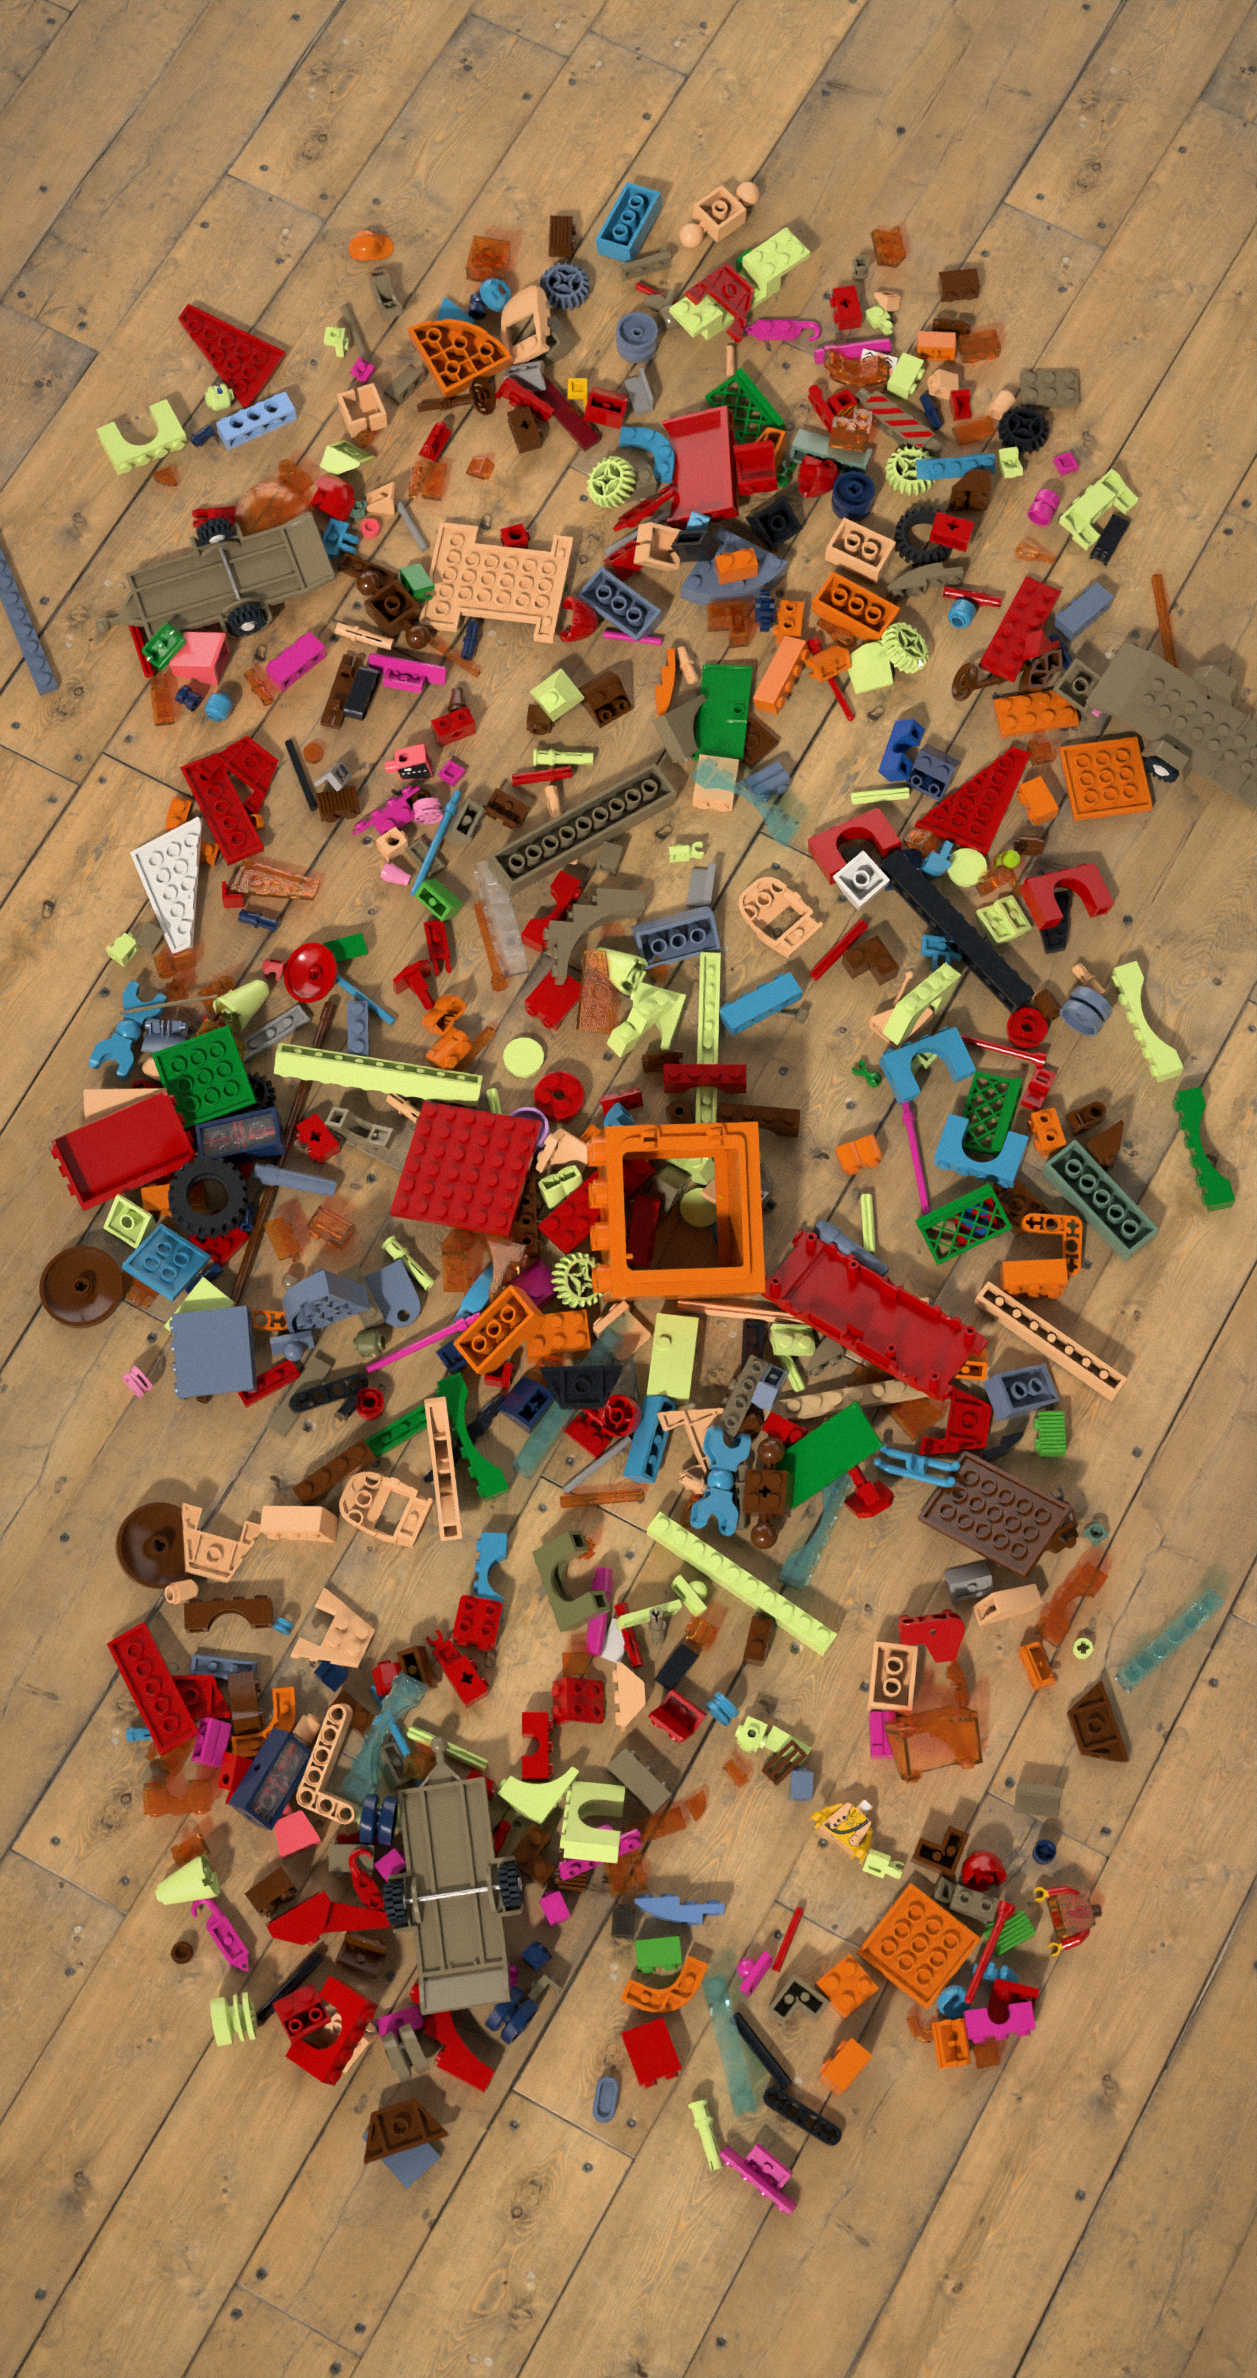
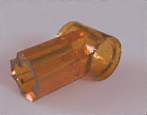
M192 948L173 954L164 952L154 957V963L161 979L173 977L178 971L197 966Z

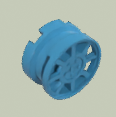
M717 1692L713 1696L714 1699L708 1701L705 1707L720 1723L728 1726L731 1723V1719L733 1717L736 1718L739 1714V1711L725 1696Z

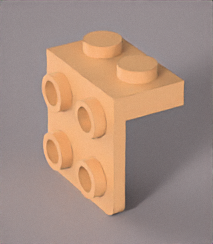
M562 1128L554 1134L550 1133L544 1142L546 1145L545 1149L541 1150L536 1158L538 1163L535 1169L542 1173L549 1166L560 1171L568 1166L575 1165L582 1176L588 1165L587 1144Z
M623 1300L620 1304L615 1303L609 1309L610 1313L606 1317H600L593 1324V1335L620 1363H624L651 1338L650 1332L629 1312V1305Z
M339 2011L331 2018L332 2022L326 2024L313 2043L319 2048L326 2049L338 2039L342 2027ZM370 2022L343 2072H347L365 2048L379 2037L380 2033Z

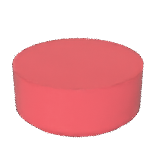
M373 518L365 519L361 523L362 535L370 539L377 537L380 533L379 522Z

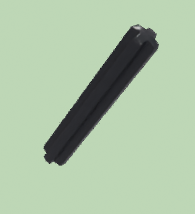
M314 1951L256 2013L257 2020L261 2024H264L275 2012L272 2003L293 1993L323 1961V1957L317 1951Z
M739 2012L734 2013L729 2018V2022L782 2090L787 2089L792 2084V2080Z

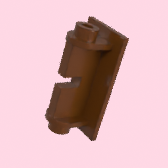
M940 316L934 318L932 332L956 333V338L969 340L971 323L968 320L954 321L940 318Z
M678 1048L664 1050V1056H660V1051L645 1052L641 1058L644 1073L664 1071V1064H684L683 1051L678 1050Z

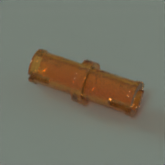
M254 669L247 670L243 677L251 686L253 694L259 697L264 706L272 704L274 697L267 690L266 683L260 680Z

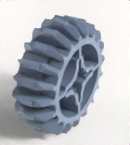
M558 262L556 267L551 265L550 270L545 269L544 274L541 276L539 287L546 293L549 307L555 305L556 310L561 307L563 311L566 308L572 311L573 306L579 308L580 303L584 304L585 298H588L590 279L586 271H582L580 266L575 268L574 262L571 265H568L567 262L561 265ZM554 281H556V283L554 284V286H553V287H550L551 284H552Z

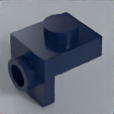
M451 1340L435 1352L450 1373L455 1371L457 1374L467 1367L465 1365L467 1361L453 1344L454 1341Z

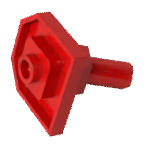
M428 959L419 960L414 964L406 966L393 979V989L396 995L410 988L412 993L418 996L425 1010H430L435 1005L433 998L427 990L429 987L424 980L431 975V964Z
M858 1465L848 1471L856 1486L854 1488L856 1494L843 1502L845 1507L859 1519L871 1518L891 1506L895 1496L880 1480L874 1483L867 1481Z

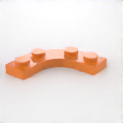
M172 797L166 817L167 833L188 822L193 805L192 801ZM201 841L199 863L215 866L220 851L217 844Z
M294 1687L272 1689L274 1713L270 1725L262 1732L256 1734L233 1736V1754L244 1758H255L273 1728L292 1733L296 1722Z
M688 1955L676 1982L665 1989L649 1988L629 1979L620 2001L649 2013L661 2014L675 2011L686 2005L694 1997L709 1964Z

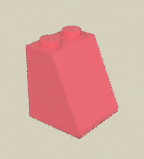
M183 632L186 643L169 662L173 675L218 686L230 654L226 634Z

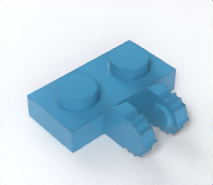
M330 518L322 538L329 558L337 560L340 551L344 554L345 552L355 554L356 550L354 547L343 544L344 541L353 545H358L360 542L357 536L347 533L349 523Z
M923 934L920 956L932 957L931 971H936L938 958L944 959V963L950 965V960H961L962 956L950 949L945 943L944 937Z
M989 1961L983 1979L994 1981L995 1978L1017 1983L1019 1975H1015L1014 1970L1008 1969L1006 1965H1003L1001 1970L995 1969V1962ZM978 1964L973 1965L971 1972L972 1976H974Z

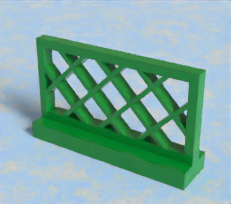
M741 367L735 371L733 377L705 395L706 401L712 408L727 405L729 409H735L733 415L734 426L735 422L745 423L744 431L735 430L734 428V435L741 445L746 444V436L756 437L757 440L762 434L760 433L762 425L787 431L783 419ZM734 382L739 386L738 393L728 392V387ZM716 395H724L722 403H714L712 398ZM727 396L737 397L736 405L725 404ZM740 397L748 398L750 400L749 406L739 405ZM737 411H748L747 418H736ZM751 411L759 412L761 414L760 420L749 419ZM748 424H759L758 431L748 432Z
M977 1071L974 1073L962 1117L967 1118L975 1114L979 1122L969 1127L968 1132L974 1140L969 1143H963L962 1149L992 1155L994 1159L999 1156L1008 1131H1011L1024 1087L1022 1078L1014 1077V1079ZM978 1078L987 1080L990 1085L980 1090L977 1086ZM1001 1083L1008 1084V1090L1002 1094H999L995 1088ZM993 1089L997 1096L987 1101L983 1093ZM980 1095L984 1104L974 1108L971 1103L972 1099ZM1000 1100L1003 1107L994 1113L990 1105ZM987 1107L992 1115L981 1119L977 1112ZM994 1118L998 1123L997 1127L989 1131L984 1123ZM982 1125L986 1133L976 1138L972 1130ZM989 1137L992 1141L991 1148L982 1147L979 1142Z
M990 1183L915 1220L937 1265L1013 1229ZM991 1197L996 1204L993 1213L982 1209L984 1201ZM981 1203L979 1208L974 1207L975 1205ZM969 1208L978 1210L974 1222L963 1218L965 1211ZM997 1208L1001 1215L996 1214ZM981 1211L992 1215L988 1227L977 1223ZM962 1212L961 1217L955 1216ZM951 1217L959 1219L956 1231L944 1228L947 1219ZM994 1217L1003 1218L1006 1227L1000 1230L991 1228ZM962 1221L973 1224L970 1236L959 1233ZM976 1225L987 1229L984 1238L977 1239L972 1237ZM933 1226L940 1228L937 1241L930 1239L925 1230ZM943 1230L954 1233L951 1245L940 1242ZM957 1235L969 1238L966 1247L962 1249L954 1247ZM931 1241L936 1243L935 1248L933 1247ZM939 1244L950 1247L948 1255L942 1259H939L936 1253ZM952 1249L958 1250V1251H956V1252H954V1253L951 1254Z

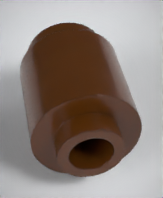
M1019 835L1018 839H1014V851H1017L1019 855L1025 856L1042 854L1043 838Z
M1045 989L1034 996L1035 1005L1045 1020L1050 1019V1021H1053L1060 1016L1061 1006L1052 992Z
M753 1411L747 1413L736 1436L741 1433L750 1436L761 1431L760 1426L763 1425V1422L758 1413L754 1414Z

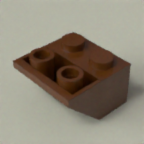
M970 470L954 484L951 490L949 510L958 512L963 510H974L976 512L987 510L991 493L990 470Z
M609 670L578 688L585 698L581 701L584 708L599 728L604 727L633 709L619 676Z
M280 1867L244 1894L260 1917L266 1916L268 1918L278 1910L276 1907L283 1902L287 1904L296 1897L295 1893L298 1891Z

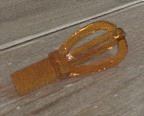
M1028 543L1018 544L1015 550L1016 557L1021 560H1038L1050 564H1055L1056 561L1055 556L1040 552L1036 547ZM1021 546H1025V547L1031 548V549L1034 550V551H1031V550L1022 548ZM1019 553H1020V554H1023V555L1031 556V557H1034V558L1023 557V556H1020Z
M821 618L817 621L816 625L825 630L840 647L848 648L851 646L853 635L849 631L830 625ZM838 635L844 637V638L847 639L848 641H845L844 639H842V638L839 637Z
M692 1493L680 1517V1524L683 1527H692L690 1522L686 1523L684 1521V1518L690 1506L699 1500L701 1494Z

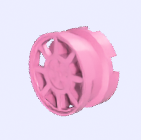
M423 798L413 804L415 821L418 824H434L443 818L441 802L437 798Z
M135 1365L130 1368L128 1374L124 1373L121 1376L126 1385L139 1399L144 1396L146 1391L153 1389L150 1381Z

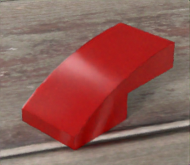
M1037 1066L1020 1105L1036 1112L1040 1111L1056 1073Z

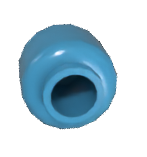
M959 599L950 608L948 620L955 628H967L976 615V609L968 600Z
M220 691L209 696L204 710L208 718L220 722L228 718L234 705L230 700V695Z

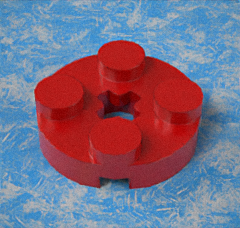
M1022 1008L1012 1013L1006 1025L1008 1040L1021 1048H1037L1044 1041L1048 1030L1047 1021H1045L1038 1010L1033 1008ZM1026 1024H1029V1027L1033 1030L1025 1032L1021 1026L1025 1027Z

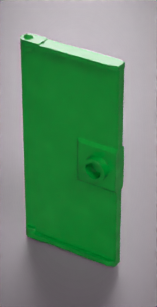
M704 664L700 695L703 694L706 701L698 708L695 743L699 751L692 755V759L699 761V756L702 754L739 759V762L743 761L753 666Z
M857 1400L785 1450L784 1458L777 1463L776 1470L789 1471L794 1475L792 1510L884 1447Z

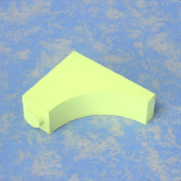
M639 982L637 989L633 988L630 1000H633V1006L661 988ZM666 989L663 990L675 1001V1004L655 1023L662 1041L660 1055H664V1050H670L686 1001V995Z
M572 1766L560 1778L544 1784L525 1783L510 1776L508 1780L503 1779L497 1788L499 1790L498 1798L541 1828L580 1773Z

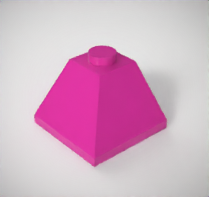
M539 1258L509 1282V1285L522 1288L539 1310L556 1299L558 1291H553L556 1284L551 1282L552 1279H555V1276L551 1274L553 1271L542 1258Z

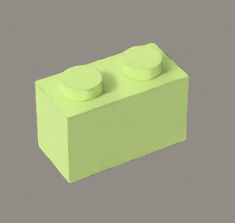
M903 352L888 380L886 392L907 401L910 394L914 395L918 386L916 384L918 379L921 380L925 373V369H923L924 360Z

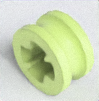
M1087 1638L1076 1640L1072 1649L1073 1654L1079 1659L1088 1658L1093 1651L1091 1641ZM1081 1643L1085 1644L1084 1647H1088L1085 1654L1080 1653L1081 1650H1077Z

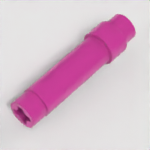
M889 338L837 346L835 344L827 345L820 349H814V360L816 365H832L841 361L861 359L863 349L890 354L891 343Z
M596 1568L595 1578H592L591 1591L603 1590L609 1604L614 1583L612 1580L613 1570ZM608 1612L588 1623L586 1655L602 1656Z

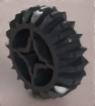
M1017 405L1015 410L1010 408L1008 413L1004 412L998 426L999 440H1002V446L1008 445L1007 448L1017 447L1022 456L1025 452H1028L1030 455L1033 450L1038 452L1040 447L1043 448L1050 432L1049 422L1045 420V414L1040 415L1039 409L1034 411L1033 406L1027 409L1025 405L1021 409ZM1011 424L1014 425V430L1012 432L1009 429V426ZM1037 428L1038 434L1034 436L1033 431Z
M248 1070L247 1075L257 1103L229 1113L230 1117L275 1107L273 1102L276 1101V1096L273 1095L275 1088L271 1087L272 1082L270 1080L266 1081L265 1075L260 1077L257 1071L252 1075L251 1071ZM260 1089L265 1093L262 1103L257 1098Z

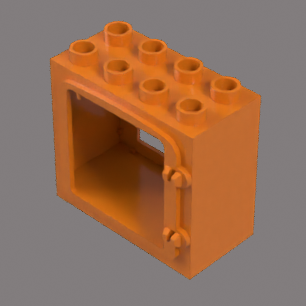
M758 1122L605 1126L597 1134V1137H592L591 1141L587 1142L588 1167L598 1166V1180H593V1183H589L590 1209L600 1208V1222H595V1225L590 1227V1244L592 1251L601 1250L602 1265L592 1268L593 1293H603V1302L754 1297L765 1293ZM714 1158L718 1268L630 1270L627 1267L626 1259H633V1254H626L622 1160Z

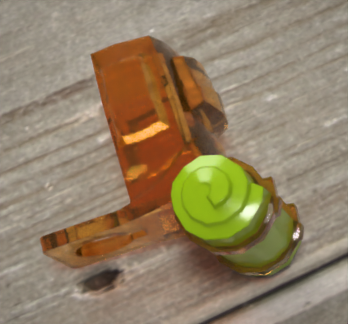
M1008 849L995 856L996 858L993 861L994 869L983 872L978 878V883L975 887L981 897L990 894L1007 882L1017 897L1022 896L1020 890H1018L1022 886L1013 871L1020 862V856L1016 851Z

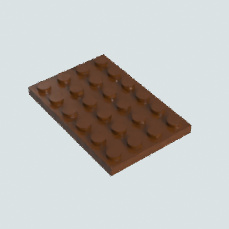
M964 1450L957 1460L961 1464L960 1469L956 1472L949 1471L945 1479L954 1477L956 1480L953 1487L939 1486L919 1515L918 1520L1026 1580L1072 1512V1507Z

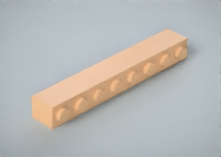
M988 1281L977 1295L974 1303L976 1307L1111 1402L1124 1387L1127 1381L1126 1377Z

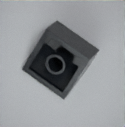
M784 495L773 497L745 517L754 533L771 550H774L803 529Z

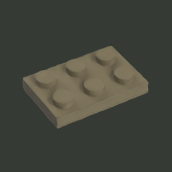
M1020 371L1021 408L1024 405L1027 409H1030L1032 406L1033 409L1078 408L1077 371Z

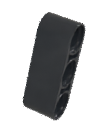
M360 665L346 700L343 716L359 721L365 719L379 682L380 670Z

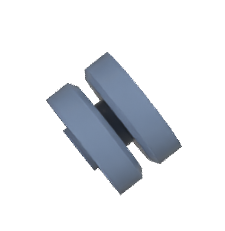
M640 312L629 313L623 316L616 328L617 352L622 358L633 363L645 362L653 357L658 346V328L654 319Z
M1078 986L1071 993L1070 1000L1066 1001L1061 1007L1059 1013L1065 1023L1075 1031L1089 1037L1097 1036L1103 1027V1023L1107 1022L1112 1015V1006L1096 991Z

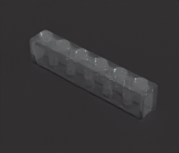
M488 860L476 862V870L473 871L475 882L480 883L481 888H478L480 900L485 901L486 906H483L485 918L489 917L491 923L488 924L490 936L494 935L495 942H492L495 954L499 953L500 960H497L500 972L504 971L505 978L529 973V964L511 899L487 867Z

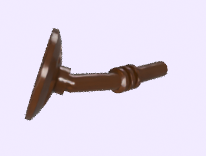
M477 377L470 383L469 397L453 400L447 398V401L445 399L441 401L440 399L438 402L418 404L417 411L424 412L438 409L440 411L444 409L445 411L447 408L451 410L453 407L473 404L480 414L486 416L494 411L495 396L490 384L485 379Z
M966 663L960 667L954 677L952 695L955 700L964 701L974 690L996 684L999 686L1008 680L993 675L992 678L977 681V667L972 663ZM1025 663L1020 672L1024 671L1027 667ZM970 669L974 670V675L970 674ZM961 691L965 693L964 697L960 696L959 693Z

